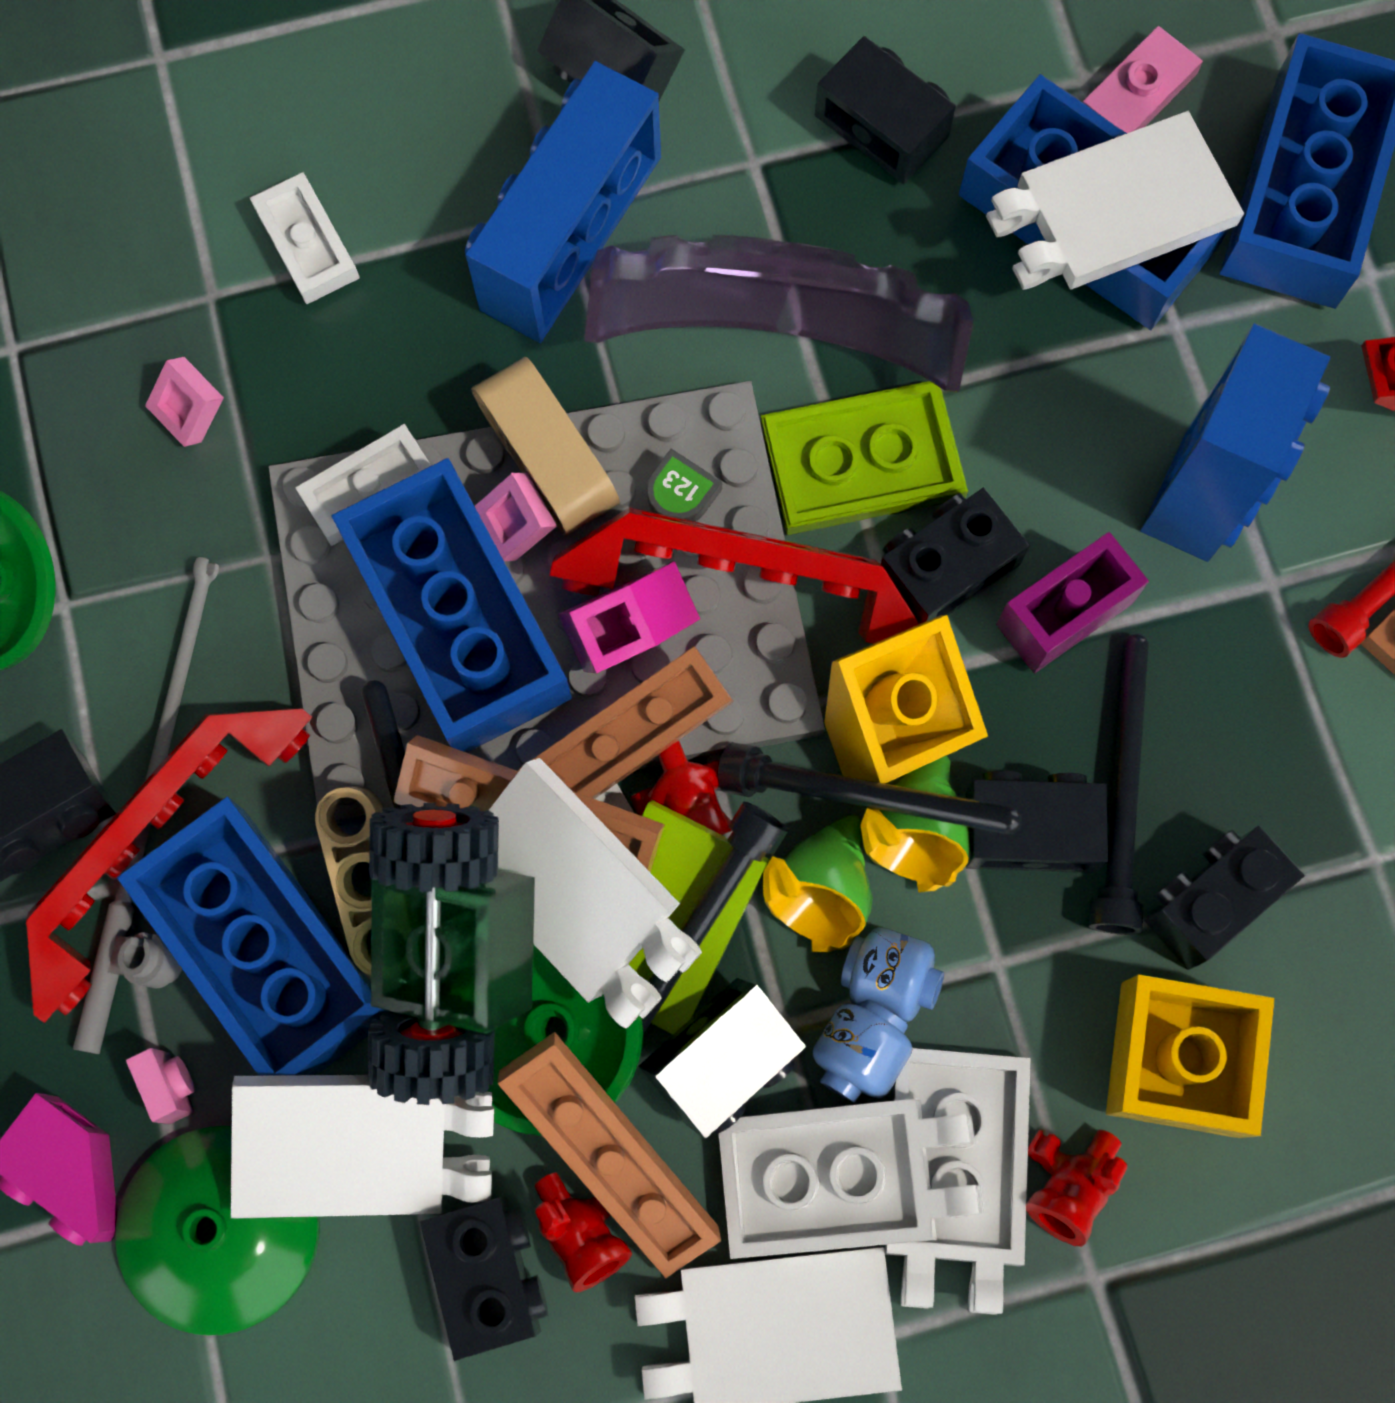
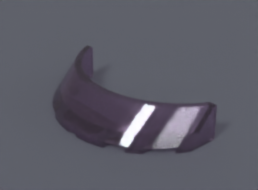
M677 235L651 237L649 249L632 252L621 250L611 245L597 251L591 272L584 341L600 343L624 334L671 327H731L772 331L817 339L865 352L904 367L924 377L944 391L959 393L973 327V318L969 303L955 293L946 295L929 293L917 286L914 273L892 265L888 267L866 266L858 263L855 260L854 254L797 242L789 243L748 236L713 235L712 240L709 242H692L681 239Z

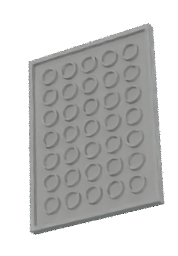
M752 381L566 413L611 480L619 496L620 504L567 536L563 535L556 526L519 559L504 562L567 678L572 699L468 753L507 768L518 770L526 762L534 759L694 646L699 650L734 702L679 740L687 760L721 755L724 749L732 742L764 747L823 736L825 727L795 585L781 584L759 577L761 567L736 562L734 572L703 567L697 564L699 554L673 549L671 559L641 554L634 551L636 541L624 538L614 588L675 561L700 620L657 646L596 674L583 671L558 616V613L595 596L562 589V578L549 576L555 555L627 508L652 512L648 503V481L653 471L671 448L723 482L722 491L705 514L696 522L785 540ZM492 427L415 440L431 466L449 457L474 506L511 473H521ZM357 451L269 466L302 704L303 709L312 716L311 720L306 724V731L310 734L308 746L317 806L327 793L337 788L361 786L375 793L379 797L384 809L393 807L361 695L363 686L372 680L380 681L386 686L405 751L407 743L417 735L449 747L450 745L344 540L331 547L295 488ZM600 586L598 595L611 589ZM658 755L637 770L661 766ZM346 797L336 807L335 821L337 825L366 820V812L362 804L356 799Z

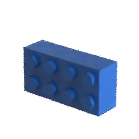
M1299 33L1277 75L1240 202V207L1244 214L1238 225L1232 229L1219 275L1333 309L1337 308L1360 275L1395 147V60Z
M597 61L593 62L582 80L577 78L569 85L562 100L560 114L551 127L544 126L537 133L531 145L530 159L519 175L512 174L505 181L498 196V207L486 224L481 222L473 229L465 247V256L479 310L540 344L661 159L659 93Z
M1039 74L967 159L959 196L987 215L988 212L996 210L991 201L992 197L1004 190L1018 188L1017 185L1023 172L1127 133ZM1036 222L1012 232L1028 245L1037 241H1045ZM1229 229L1085 285L1151 331L1217 250Z
M1254 323L1188 426L1140 532L1206 562H1209L1222 544L1232 548L1243 527L1251 525L1261 504L1267 505L1280 481L1286 482L1293 472L1305 446L1304 443L1297 440L1306 422L1312 424L1317 417L1330 390V386L1320 382L1331 357Z
M449 457L331 515L450 747L468 753L572 699L569 684L563 670Z
M228 796L117 877L258 1076L318 1075L366 1038L370 1023L374 1019L381 1020V1015L388 1012L395 1014L369 977L355 965L347 947L247 812Z

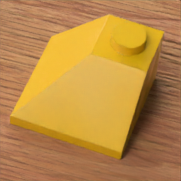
M940 615L832 661L824 723L843 776L888 783L988 737L947 615Z

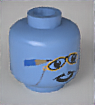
M878 927L873 929L866 938L857 936L854 939L843 967L841 985L849 988L852 1004L859 1005L869 999L888 1009L907 1023L916 1017L921 1006L930 1010L934 1008L942 988L944 972L934 968L935 953L931 944L887 928Z
M869 999L859 1005L852 1003L840 1005L835 1010L812 1050L814 1060L826 1071L820 1083L854 1104L860 1093L871 1098L885 1097L897 1080L913 1050L911 1042L904 1034L908 1028L907 1023L888 1009Z

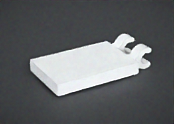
M1188 110L1023 172L1017 185L1018 188L1004 190L992 197L991 201L996 210L988 212L986 218L996 237L1008 235L1034 222L1038 225L1045 241H1037L1019 249L1018 254L1022 262L1013 265L1012 268L1022 289L1035 287L1048 279L1063 274L1071 290L1238 225L1244 212Z
M540 758L528 761L488 810L493 812L494 816H498L499 819L498 875L493 877V881L488 884L479 882V886L588 1003L603 994L607 1011L619 1025L626 1029L638 1016L642 1019L646 1017L662 999L656 988L639 976L629 965L642 947L649 968L665 982L669 981L678 970L682 973L685 972L702 951L693 939L679 930L668 918L680 903Z
M912 1048L910 1058L893 1085L892 1101L920 1099L922 1119L960 1114L972 1116L975 1144L926 1148L931 1189L980 1185L984 1214L934 1218L937 1240L885 1245V1255L905 1256L901 1283V1306L933 1308L935 1259L972 1262L968 1312L1002 1314L1004 1265L1023 1266L1025 1261L1030 1058Z
M368 1075L234 1076L232 1085L231 1218L441 1214L442 1195H450L466 1202L491 1200L492 1173L489 1171V1156L443 1157L444 1130L454 1131L468 1137L493 1136L494 1106H492V1093L475 1091V1098L468 1100L455 1096L454 1103L442 1104L440 1099H430V1105H417V1099L410 1098L406 1103L394 1101V1094L385 1098L377 1095V1089L371 1090L368 1085Z
M917 1098L741 1117L730 1128L719 1133L730 1259L937 1240L934 1218L984 1214L980 1185L931 1189L926 1148L975 1144L972 1116L960 1114L922 1119L920 1099Z
M884 1247L681 1269L683 1290L635 1295L638 1326L686 1320L690 1361L642 1366L645 1399L664 1398L693 1392L694 1403H797L902 1390Z

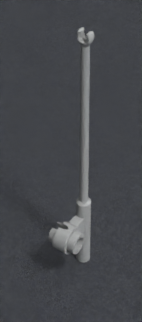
M204 557L196 558L193 564L195 585L146 779L168 756L208 588L219 572V565L208 563L209 559ZM148 823L133 840L132 843L140 851L122 873L143 858L151 823ZM119 883L115 901L108 906L90 978L92 985L86 994L73 1050L100 1054L119 975L125 976L133 984L157 989L175 981L182 972V968L157 934L143 932L134 937H128L135 909L131 904L132 898L121 883Z

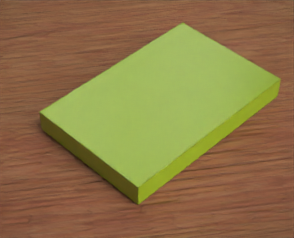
M939 379L761 415V429L787 535L942 504L959 493H962L965 498L967 496L968 488Z
M652 800L647 804L642 816L665 825L650 873L680 903L668 917L679 929L732 845L727 841L728 838ZM764 857L761 862L753 861L699 948L702 953L682 973L651 1022L652 1024L674 1034L693 1017L770 859ZM642 947L629 965L639 976L647 980L652 970L646 962Z

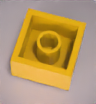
M1139 974L1122 982L1105 1115L1234 1138L1261 1136L1275 998Z

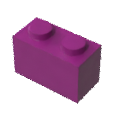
M1107 532L1007 602L996 626L1035 674L1131 606L1149 583V580L1113 535Z

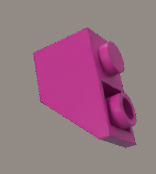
M675 561L558 613L583 671L596 674L657 646L700 620Z
M35 1093L0 1139V1190L26 1206H30L33 1201L38 1203L53 1215L48 1222L49 1226L73 1244L82 1246L85 1241L89 1243L111 1242L115 1236L118 1214L109 1134L60 1097Z

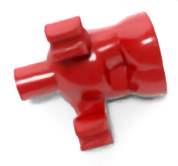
M677 741L658 754L664 773L654 787L631 795V801L636 813L642 816L647 804L653 800L720 835L731 832L732 830L729 827L731 820L722 810L715 790L719 788L718 766L720 760L707 765L688 762L680 741Z
M1100 1129L1095 1134L1085 1153L1067 1155L1059 1150L1061 1141L1056 1135L1049 1133L1046 1136L1043 1134V1130H1039L1028 1147V1155L1034 1161L1041 1164L1052 1177L1045 1187L1035 1192L1026 1203V1211L1041 1228L1060 1241L1073 1246H1084L1092 1233L1095 1218L1107 1204L1109 1196L1113 1195L1120 1188V1181L1128 1169L1127 1163L1121 1157H1115L1122 1145L1121 1141L1112 1133Z
M556 1172L543 1177L534 1185L543 1202L535 1209V1214L539 1220V1232L548 1240L551 1250L564 1266L566 1278L574 1293L582 1292L601 1283L617 1272L631 1258L632 1252L628 1245L622 1239L612 1235L610 1229L604 1223L611 1214L595 1196L590 1199L571 1198Z

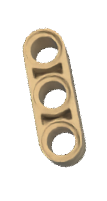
M527 357L521 358L471 388L474 398L488 423L521 473L529 474L563 535L571 534L620 504L619 496L605 470L536 367Z
M347 786L327 793L320 800L315 812L316 828L350 955L355 965L365 974L374 977L389 976L402 968L414 955L417 946V931L406 890L396 889V884L383 885L381 892L376 897H366L357 892L352 884L351 875L354 867L359 862L369 863L370 818H372V814L375 812L382 813L384 808L379 797L370 789L361 786ZM346 797L356 799L362 804L366 812L364 827L357 834L344 832L335 821L336 807ZM384 926L397 934L400 940V952L397 958L384 960L371 952L368 937L374 927Z

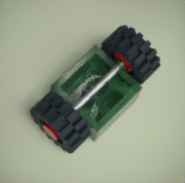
M423 803V807L405 804L401 805L400 809L393 807L382 809V813L375 812L372 814V818H370L369 873L372 879L371 1006L398 1013V1015L390 1012L381 1015V1020L374 1019L370 1023V1028H368V1085L371 1090L377 1089V1095L383 1098L394 1094V1101L406 1103L410 1098L417 1099V1105H430V1099H440L442 1104L454 1103L455 1096L468 1100L475 1098V1091L480 1093L486 1092L489 1089V1084H493L495 1029L532 1009L535 877L498 870L499 819L498 816H494V813L488 810L480 811L479 807L474 806L462 809L460 804L448 803L445 807L436 806V803Z

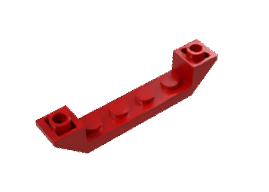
M630 507L555 555L549 575L562 578V589L579 594L597 596L600 586L613 589L625 538L636 541L634 551L641 554L671 559L673 549L699 554L697 559L698 565L726 572H734L736 562L761 567L760 578L781 584L796 585L798 575L823 580L821 590L838 596L858 598L860 589H866L868 593L858 633L868 643L875 644L919 625L884 567L874 559Z
M301 708L204 714L28 912L26 923L34 1016L45 1023L56 1009L63 1015H67L79 1003L92 985L85 979V976L91 971L90 960L53 931L59 924L68 931L72 929L95 902V899L87 894L104 873L113 880L117 878L138 854L140 849L132 842L148 823L159 829L175 813L184 801L176 792L193 773L199 778L204 779L228 751L220 744L226 735L229 734L267 766H270L276 758H279L283 763H287L310 737V734L303 728L311 720V715Z

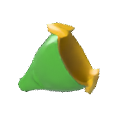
M947 755L905 774L893 784L895 786L957 797L950 784L951 761ZM866 809L860 824L866 854L875 864L899 876L917 881L919 893L935 891L942 886L949 887L956 881L957 874L967 865L971 851V830L969 827L879 809Z
M856 815L843 817L799 842L783 859L772 856L763 871V896L771 914L798 934L812 940V952H830L837 949H845L852 943L854 937L858 936L864 929L871 913L873 896L865 871L864 856L861 851L862 832L860 824L862 820Z

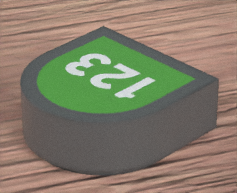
M671 448L649 478L647 485L649 507L654 513L697 521L705 514L722 491L723 482Z

